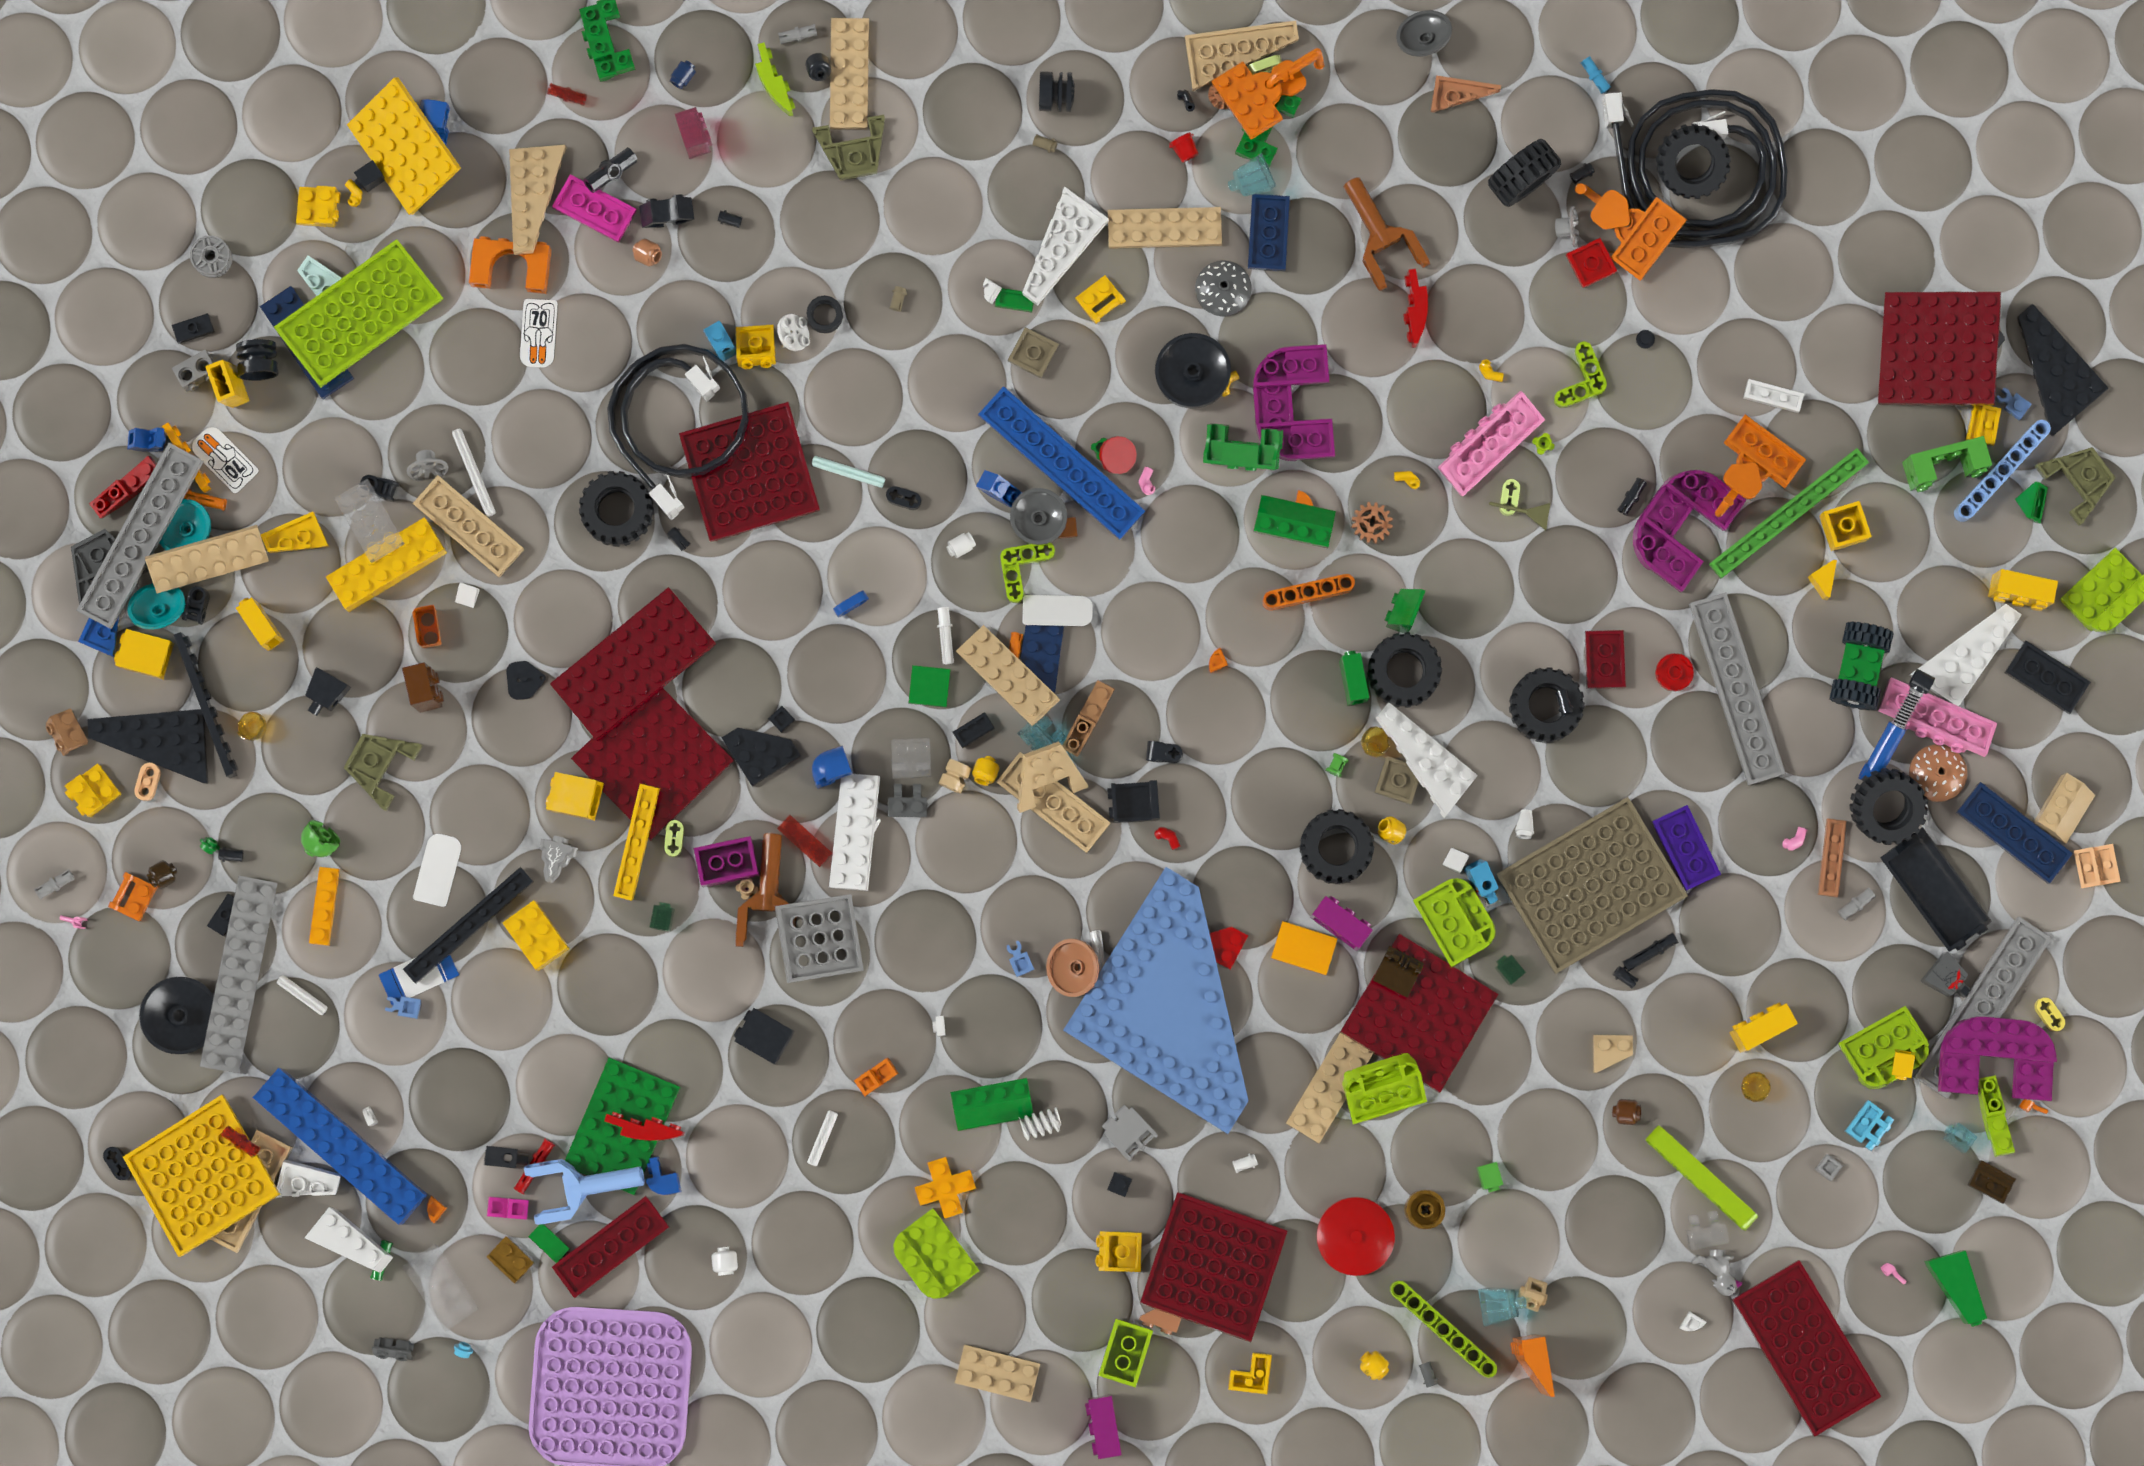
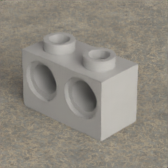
M203 350L174 366L172 370L182 388L186 391H193L200 387L199 384L210 381L207 370L201 371V367L204 364L210 365L214 361L210 354ZM192 373V378L185 381V375Z

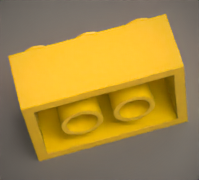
M2000 569L1992 575L1988 597L1993 598L1995 602L2005 603V601L2012 602L2013 606L2023 607L2026 605L2031 606L2032 610L2042 611V609L2054 603L2058 581Z
M534 900L502 922L537 971H540L570 949L542 908Z
M1780 1002L1766 1008L1768 1012H1758L1749 1017L1751 1021H1741L1732 1026L1734 1030L1729 1033L1740 1053L1748 1051L1798 1024L1787 1003L1782 1005Z

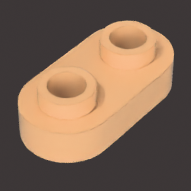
M146 763L140 769L134 792L136 797L142 801H149L155 796L161 775L160 768L157 765ZM150 770L154 771L153 776L148 775ZM148 788L149 793L144 795L143 790Z

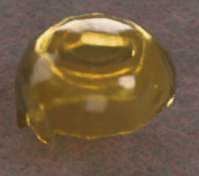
M248 712L237 722L239 729L237 734L244 740H258L266 732V720L258 712Z
M1377 726L1370 727L1361 738L1362 749L1368 756H1384L1390 747L1388 745L1389 737L1383 728Z
M1752 1072L1743 1078L1741 1090L1746 1099L1760 1102L1768 1097L1771 1085L1764 1074Z

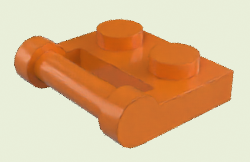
M125 872L123 875L124 879L108 907L140 922L157 887L154 888L150 883ZM132 881L136 884L125 906L122 907L120 903Z

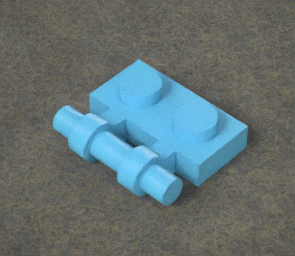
M1867 1100L1845 1132L1859 1143H1862L1867 1138L1869 1142L1865 1147L1872 1151L1875 1146L1880 1144V1139L1885 1132L1891 1129L1890 1125L1894 1119L1890 1116H1887L1884 1121L1880 1119L1884 1111ZM1877 1124L1879 1128L1873 1135L1870 1131Z

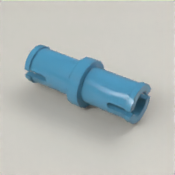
M1591 56L1580 63L1590 76L1589 80L1595 83L1601 94L1611 88L1602 75L1603 71L1598 69Z

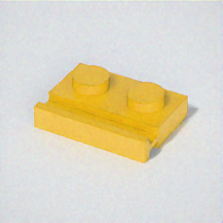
M1972 405L1966 440L1984 436L1986 445L1994 446L2001 408L1988 405Z

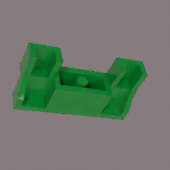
M616 0L596 1L597 4L579 9L585 29L581 31L584 42L588 41L590 47L587 48L589 59L594 60L600 82L636 70L630 49L615 53L606 21L620 18Z
M1281 95L1279 101L1274 106L1279 113L1294 118L1302 99L1295 95ZM1273 126L1253 139H1250L1244 131L1235 154L1270 168L1271 162L1278 148L1266 143Z
M1207 424L1203 463L1227 465L1228 469L1245 467L1247 471H1256L1257 468L1279 469L1283 430L1261 429V443L1228 440L1229 425Z

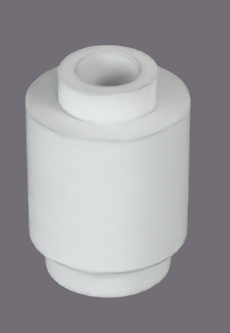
M968 532L966 534L962 533L948 541L949 546L946 548L951 557L955 556L958 558L973 550L976 543Z

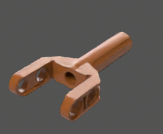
M1360 177L1353 178L1345 183L1343 187L1370 233L1362 262L1379 291L1387 288V285L1385 283V276L1373 255L1399 242L1401 238L1404 239L1417 264L1421 265L1422 268L1430 265L1425 251L1412 230L1386 225Z
M763 834L759 891L738 908L736 947H744V942L747 938L749 908L753 911L775 912V906L789 904L778 892L782 835ZM796 917L792 921L794 927H796Z

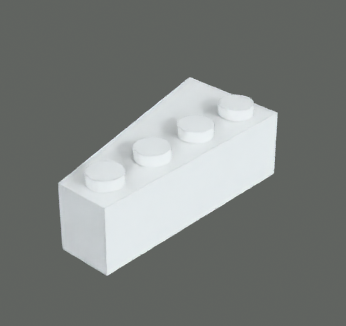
M331 1207L325 1211L305 1237L318 1245L380 1273L393 1258L342 1213Z

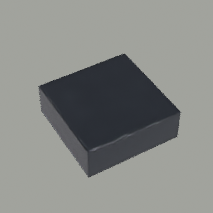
M783 706L768 718L781 733L795 721Z

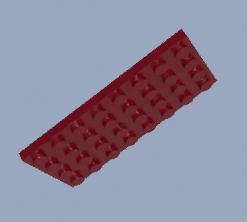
M668 587L558 676L550 685L595 740L598 741L709 651L716 643Z
M1800 1260L1793 1262L1732 1299L1814 1437L1882 1397Z

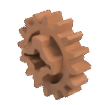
M1367 502L1366 508L1360 505L1361 511L1355 510L1354 513L1357 517H1352L1351 520L1355 523L1352 524L1351 528L1357 529L1354 535L1360 534V541L1366 538L1367 544L1370 540H1373L1374 544H1376L1378 538L1383 541V535L1389 536L1390 532L1387 529H1392L1393 525L1389 524V522L1393 518L1387 517L1390 511L1384 512V505L1379 508L1377 502H1375L1374 506ZM1371 511L1368 516L1362 517L1365 512ZM1378 513L1383 517L1384 520H1381L1379 518ZM1371 519H1373L1375 523L1373 527H1371L1369 523ZM1360 526H1363L1365 528L1366 533L1361 529ZM1382 529L1380 533L1373 535L1376 530Z

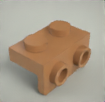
M71 708L52 715L47 720L46 730L53 736L56 749L59 752L61 751L63 756L67 755L69 751L88 743Z

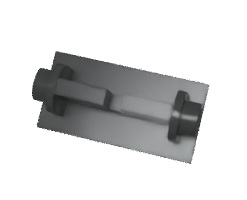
M382 1337L375 1339L372 1351L376 1357L380 1359L391 1357L398 1361L413 1360L411 1351H414V1343H411V1341L397 1340L396 1346H392L393 1339Z

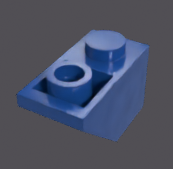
M986 470L976 485L982 492L1010 508L1016 498L1023 493L1000 475Z

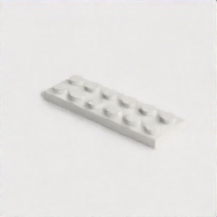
M851 774L841 778L829 888L868 891L880 776Z

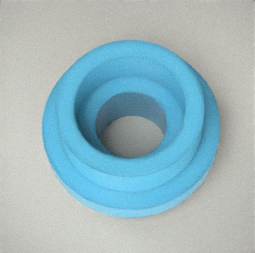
M459 1342V1344L454 1345V1354L458 1357L469 1358L470 1354L473 1353L471 1345L466 1342Z

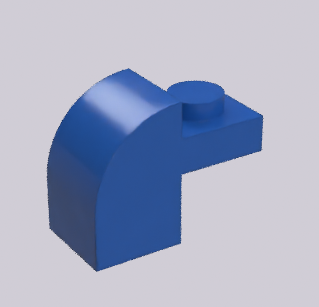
M157 427L152 430L134 428L129 430L127 449L142 452H162L166 441L164 428Z
M659 1157L649 1158L650 1163H647L649 1175L652 1174L653 1178L645 1179L648 1187L653 1192L661 1195L682 1192L678 1173L662 1175Z

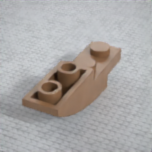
M1097 680L1062 745L1067 752L1077 757L1079 756L1115 688Z

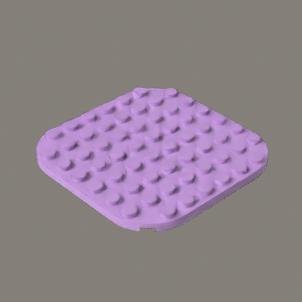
M568 1307L556 1311L549 1316L539 1328L535 1340L529 1414L530 1439L542 1457L554 1464L563 1466H665L670 1463L681 1451L687 1430L692 1344L685 1327L674 1317L662 1312Z

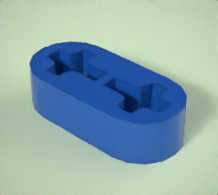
M863 590L841 602L833 610L839 618L862 605L869 598Z

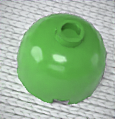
M310 820L301 833L304 851L311 857L330 856L339 847L340 838L330 827L327 831L322 827L323 823L316 820Z

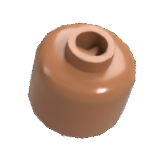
M642 239L633 246L636 261L649 267L660 261L662 252L658 244L648 239Z

